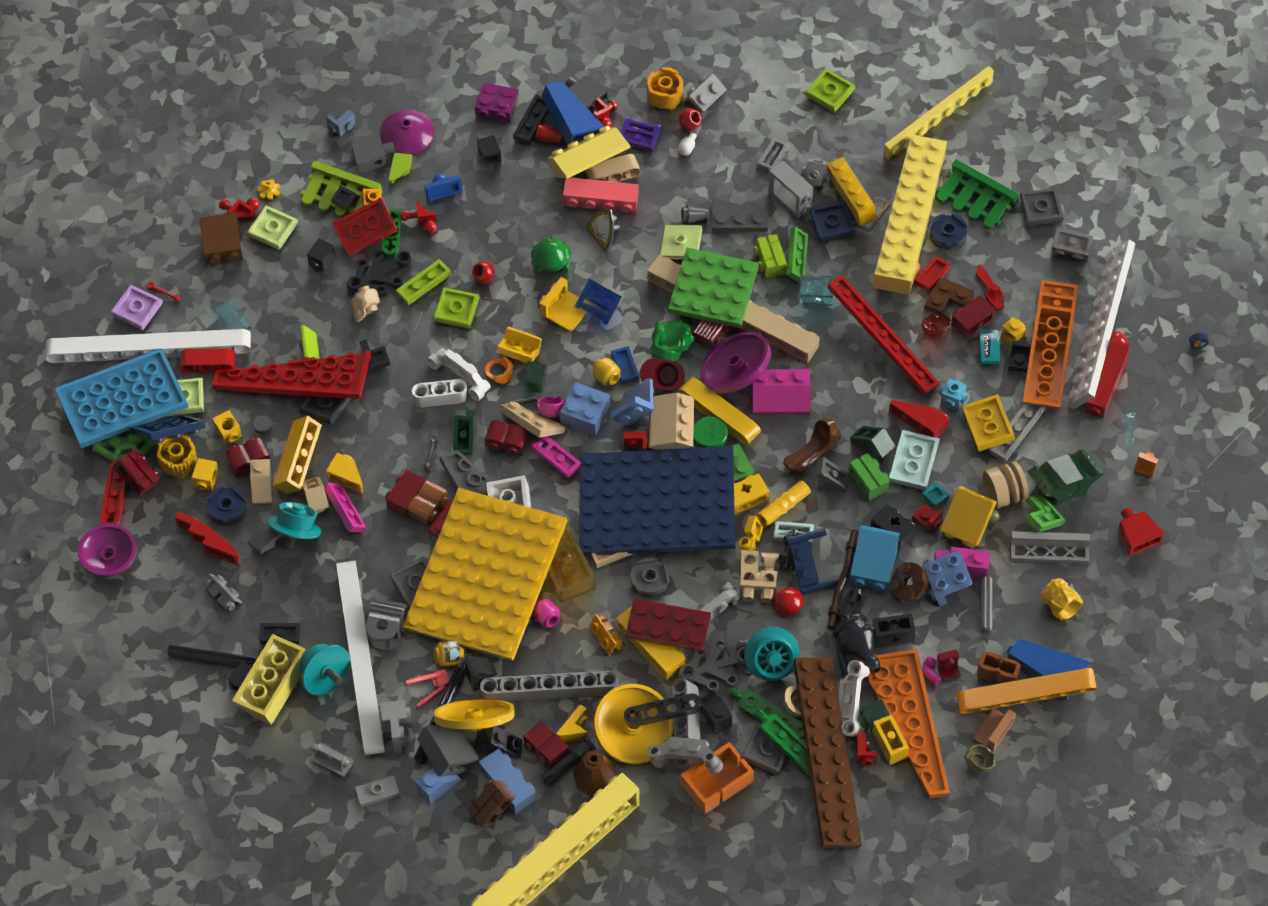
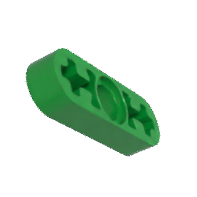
M396 209L389 210L391 217H395L394 223L398 229L397 234L394 237L388 236L382 239V251L384 257L388 259L395 258L399 253L402 220L401 213ZM389 243H392V251H388Z

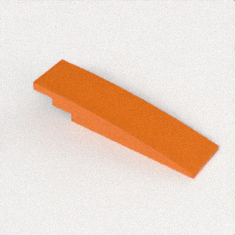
M1041 280L1022 403L1056 409L1061 408L1079 285Z

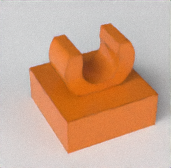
M1140 452L1134 471L1152 478L1158 463V459L1154 458L1155 454Z

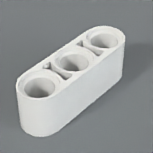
M461 379L419 383L412 388L413 403L421 408L463 403L468 396L467 385Z

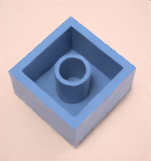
M575 382L560 411L561 424L596 437L611 407L610 394Z

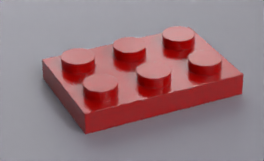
M379 198L333 222L349 256L398 231L383 198Z

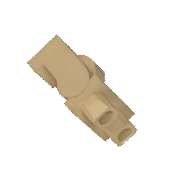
M741 550L740 594H742L743 602H752L754 594L761 595V602L763 603L772 602L773 596H775L777 571H774V564H778V553L761 552V563L764 564V570L758 571L759 551Z

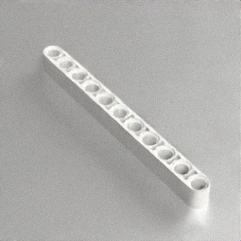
M245 329L51 338L46 341L45 360L50 363L130 360L162 348L166 358L180 357V353L184 349L227 348L232 349L235 354H246L251 350V333Z
M356 561L336 563L365 756L385 753Z

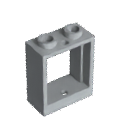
M783 160L769 170L768 192L796 217L800 218L803 214H808L809 209L812 208L813 187Z

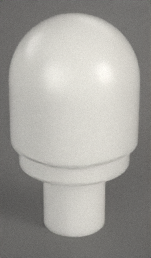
M691 132L688 137H684L678 145V152L681 155L687 156L692 152L697 135Z

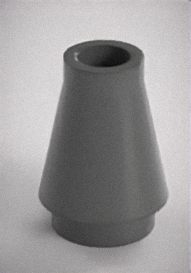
M688 205L681 209V220L687 224L708 220L709 218L708 209Z

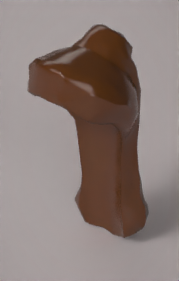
M827 417L818 420L814 425L810 441L796 453L786 456L783 464L789 470L803 473L819 456L832 449L841 438V432L835 420Z

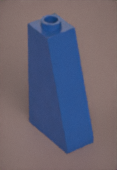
M562 81L551 82L545 85L541 96L567 145L574 141L580 142L584 140L583 137L593 133L595 135L600 132V128L604 127Z
M1019 639L1016 644L1012 643L1007 650L1008 659L1018 662L1021 665L1020 670L1031 678L1090 667V662L1023 639ZM1063 696L1062 698L1067 700L1069 696Z

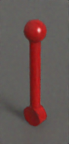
M153 282L147 283V288L149 290L154 289L162 294H165L173 298L175 302L180 301L179 295H173L161 288H158L154 285Z

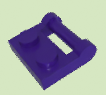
M627 116L620 133L629 143L630 147L653 152L658 136L661 133L662 125L634 120L633 117Z

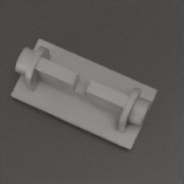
M209 574L212 579L205 582V589L215 598L221 593L222 595L217 601L226 610H233L236 602L243 603L238 598L239 593L232 587L229 589L225 585L227 581L222 576Z
M322 743L313 745V754L309 758V760L343 777L354 762L353 759Z

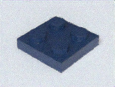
M845 200L809 209L820 242L855 234L856 230Z

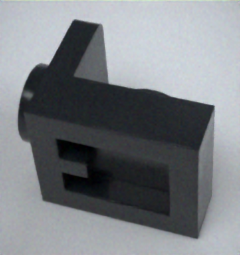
M1023 341L1012 342L1008 370L1027 373L1031 344Z

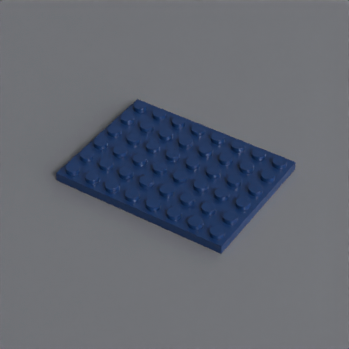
M733 446L580 454V556H592L591 554L596 553V555H612L623 552L636 554L736 549Z

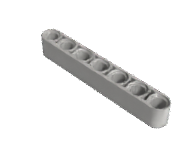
M613 671L489 677L481 681L480 692L482 699L503 701L605 696L608 692L618 687V677ZM611 681L613 684L607 685L605 682ZM588 682L593 683L591 686H586L585 684ZM573 684L572 687H566L565 685ZM546 685H552L553 687H552V688H546L545 686H546ZM527 686L533 687L532 689H525ZM507 687H512V688H514V689H512V690H510V691L505 690ZM488 688L494 689L491 692L485 691Z

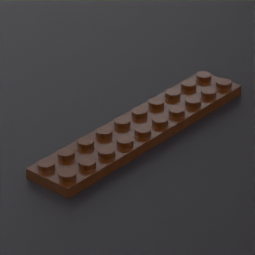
M795 657L793 666L821 848H860L862 842L845 735L842 731L843 722L833 659Z

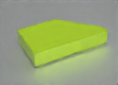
M394 153L389 184H393L396 179L410 173L413 159L411 154Z

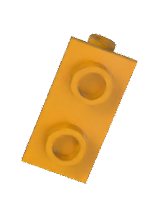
M595 614L589 627L608 656H611L614 649L618 651L623 648V641L616 632L609 633L614 628L607 617Z

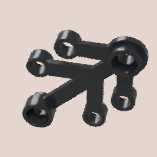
M375 251L370 272L364 277L363 273L369 267L368 261L364 258L359 259L355 276L350 277L347 281V290L350 293L356 294L359 292V288L369 286V289L377 290L380 298L387 295L386 286H375L368 283L375 281L391 284L394 289L403 285L401 277L385 276V274L399 267H408L411 264L410 253L400 251L396 255L395 261L379 269L380 263L384 261L385 257L383 251Z

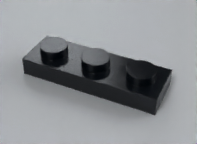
M535 95L516 128L513 139L530 145L539 124H542L549 111L542 96Z

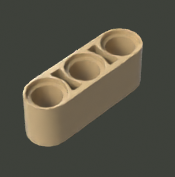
M633 154L605 160L585 170L587 178L590 180L610 182L628 180L637 177L641 172Z

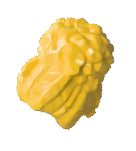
M1052 579L1041 592L1044 603L1050 606L1052 614L1060 620H1065L1075 615L1083 604L1078 593L1070 588L1063 579Z

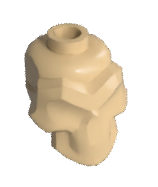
M369 286L361 287L358 289L359 292L351 299L350 303L353 306L355 322H360L366 314L378 311L376 305L379 304L380 299L377 290L369 289Z

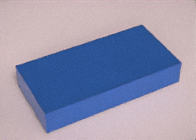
M629 346L611 350L613 362L620 367L621 385L640 380Z

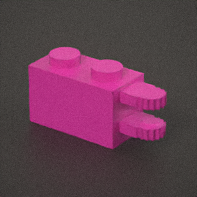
M951 547V551L938 550L934 554L935 560L952 552L960 551L971 578L982 580V577H987L990 552Z

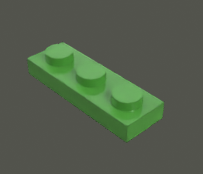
M795 226L790 229L787 276L801 283L805 281L808 234Z

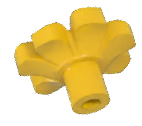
M273 179L262 181L261 186L257 187V192L260 193V198L263 200L266 197L268 200H272L273 196L279 197L280 185L278 183L275 184Z

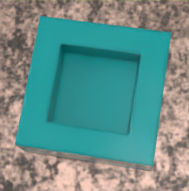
M936 482L922 492V497L936 509L949 499V494Z

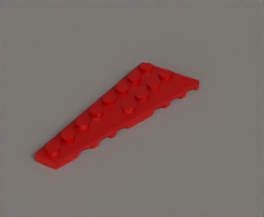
M365 350V353L353 354V352H350L345 356L335 357L334 354L322 359L311 357L288 360V363L284 364L273 362L269 366L258 367V365H251V367L246 369L238 367L219 369L215 371L212 387L213 390L360 399L371 352Z

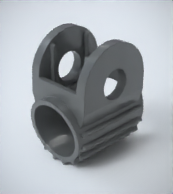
M376 598L372 601L366 614L365 624L369 643L374 649L389 651L397 646L401 632L405 631L403 628L407 612L405 604Z

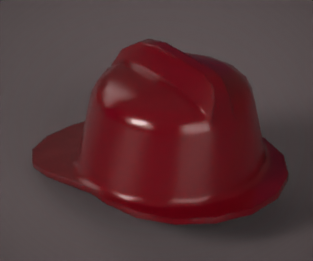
M651 358L642 364L640 378L642 382L647 378L652 379L653 388L675 390L683 384L685 371L683 366L676 361Z

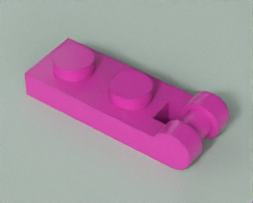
M549 436L540 437L537 442H533L529 446L532 452L541 456L568 479L580 468L581 462Z

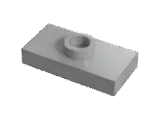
M394 775L355 787L361 808L400 796Z

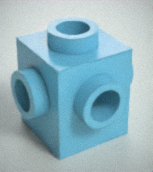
M949 378L947 384H943L940 389V405L958 412L961 404H965L967 400V385Z

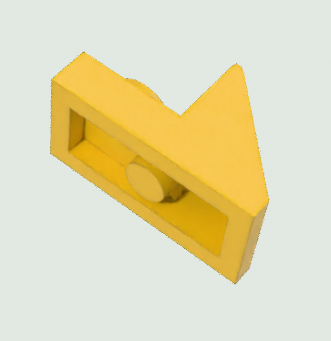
M580 704L556 733L565 744L581 742L584 736L588 737V732L581 728L588 719L587 708Z

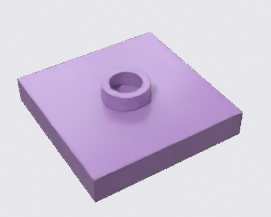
M130 285L110 313L111 316L143 331L163 304V301L148 292Z

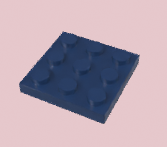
M182 414L132 426L130 430L131 434L138 436V438H145V440L157 443L164 441L165 437L178 438L182 436V433L186 432L188 434L199 433V429L206 427L204 420Z

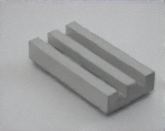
M773 137L758 161L757 168L760 169L762 167L766 172L782 161L790 144ZM775 144H778L777 147H776V149H775L774 152L772 153L771 157L769 158V160H768L767 163L765 164L764 162H765L766 158L768 157V155L770 154L771 150L773 149V147L775 146ZM782 146H783V149H782L781 152L779 153V155H778V157L776 158V160L774 161L773 165L770 166V165L772 164L773 160L775 159V157L777 156L778 152L780 151V149H781Z

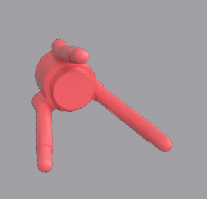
M445 669L405 681V684H411L430 679L432 686L438 687L415 705L417 708L439 692L446 690L445 685L450 681Z

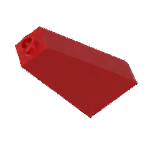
M1112 339L1105 356L1095 397L1087 401L1085 412L1104 418L1125 369L1131 344Z

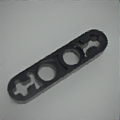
M690 693L632 706L625 710L624 721L630 727H638L695 714L701 709V699L697 694ZM693 700L695 706L691 707L689 701ZM681 702H683L684 709H681ZM675 704L678 706V709L675 712H669L667 706ZM651 708L657 709L658 714L651 717L647 714L648 710ZM641 711H644L645 718H642ZM630 714H634L636 719L632 720Z

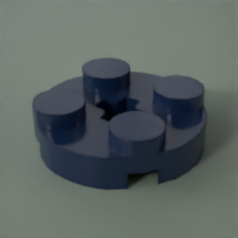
M945 214L938 215L931 223L930 237L936 244L944 247L946 250H951L961 245L966 239V222L956 214H951V216H945ZM945 229H952V233L945 232Z
M219 487L208 496L207 510L209 516L214 521L223 525H230L232 522L237 521L246 511L244 495L237 488L230 487L224 489V487ZM230 502V507L223 508V503L227 504Z

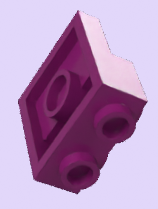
M483 83L481 93H479L475 105V116L511 122L519 89Z

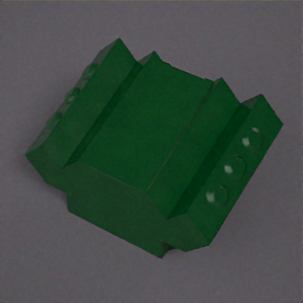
M1081 449L1074 454H1065L1048 460L1041 466L1035 465L1027 471L1046 496H1049L1056 505L1086 495L1090 485L1104 475L1090 455Z

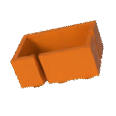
M730 742L714 752L723 763V768L719 773L711 774L707 770L705 763L700 761L681 774V786L704 814L720 805V800L722 802L726 801L754 782V771L743 758L740 760L741 755Z

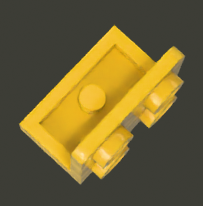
M562 277L552 284L548 294L543 295L539 301L540 315L569 332L575 329L591 309L589 302L568 291L567 280Z

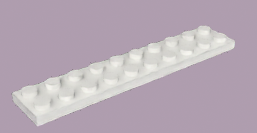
M1131 240L1120 244L1118 248L1110 251L1105 258L1106 264L1102 270V279L1097 288V298L1093 302V313L1089 317V328L1085 332L1086 339L1081 347L1082 354L1077 362V372L1072 380V390L1068 395L1069 402L1067 406L1073 410L1095 397L1135 243Z

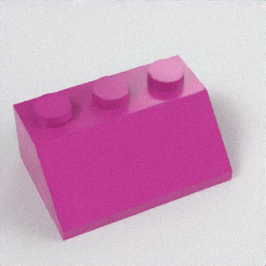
M764 370L752 382L753 414H810V370Z

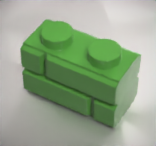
M867 453L859 459L851 461L848 472L867 499L872 500L888 491L890 479L885 472H881L876 458H871Z

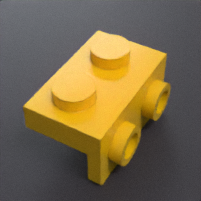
M507 327L505 337L497 346L496 352L503 354L505 357H511L523 363L532 364L539 355L542 339Z

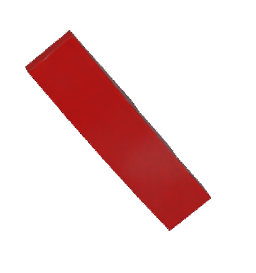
M179 511L175 516L177 527L189 531L190 539L201 543L204 553L237 566L241 564L238 552L224 538L195 518Z

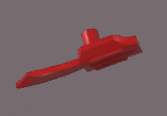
M978 264L976 275L987 288L985 294L989 303L996 311L1003 309L1005 297L1000 287L992 282L987 271L981 264Z

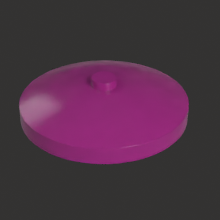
M743 332L733 335L720 342L708 353L701 366V380L715 393L724 394L740 390L755 381L766 369L771 358V347L762 335L755 332Z

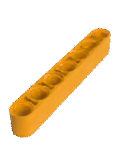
M1085 668L957 692L956 695L959 712L967 714L1096 690L1097 687L1093 669Z

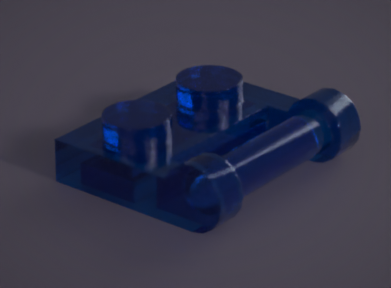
M589 279L574 307L583 309L601 319L602 323L607 325L622 296ZM584 299H586V300H588V301L594 303L595 305H597V306L603 308L604 310L607 311V313L605 314V313L601 312L600 310H598V309L592 307L591 305H589V304L583 302Z

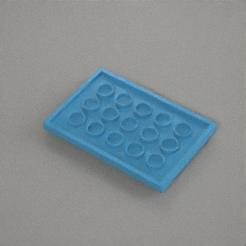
M162 348L55 388L81 448L126 432L132 426L149 423L189 407Z

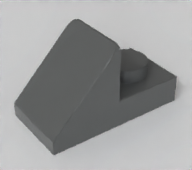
M825 457L819 458L816 476L819 477L817 487L820 489L847 491L849 473Z

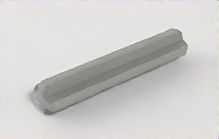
M984 576L981 581V629L983 631H991L992 578Z

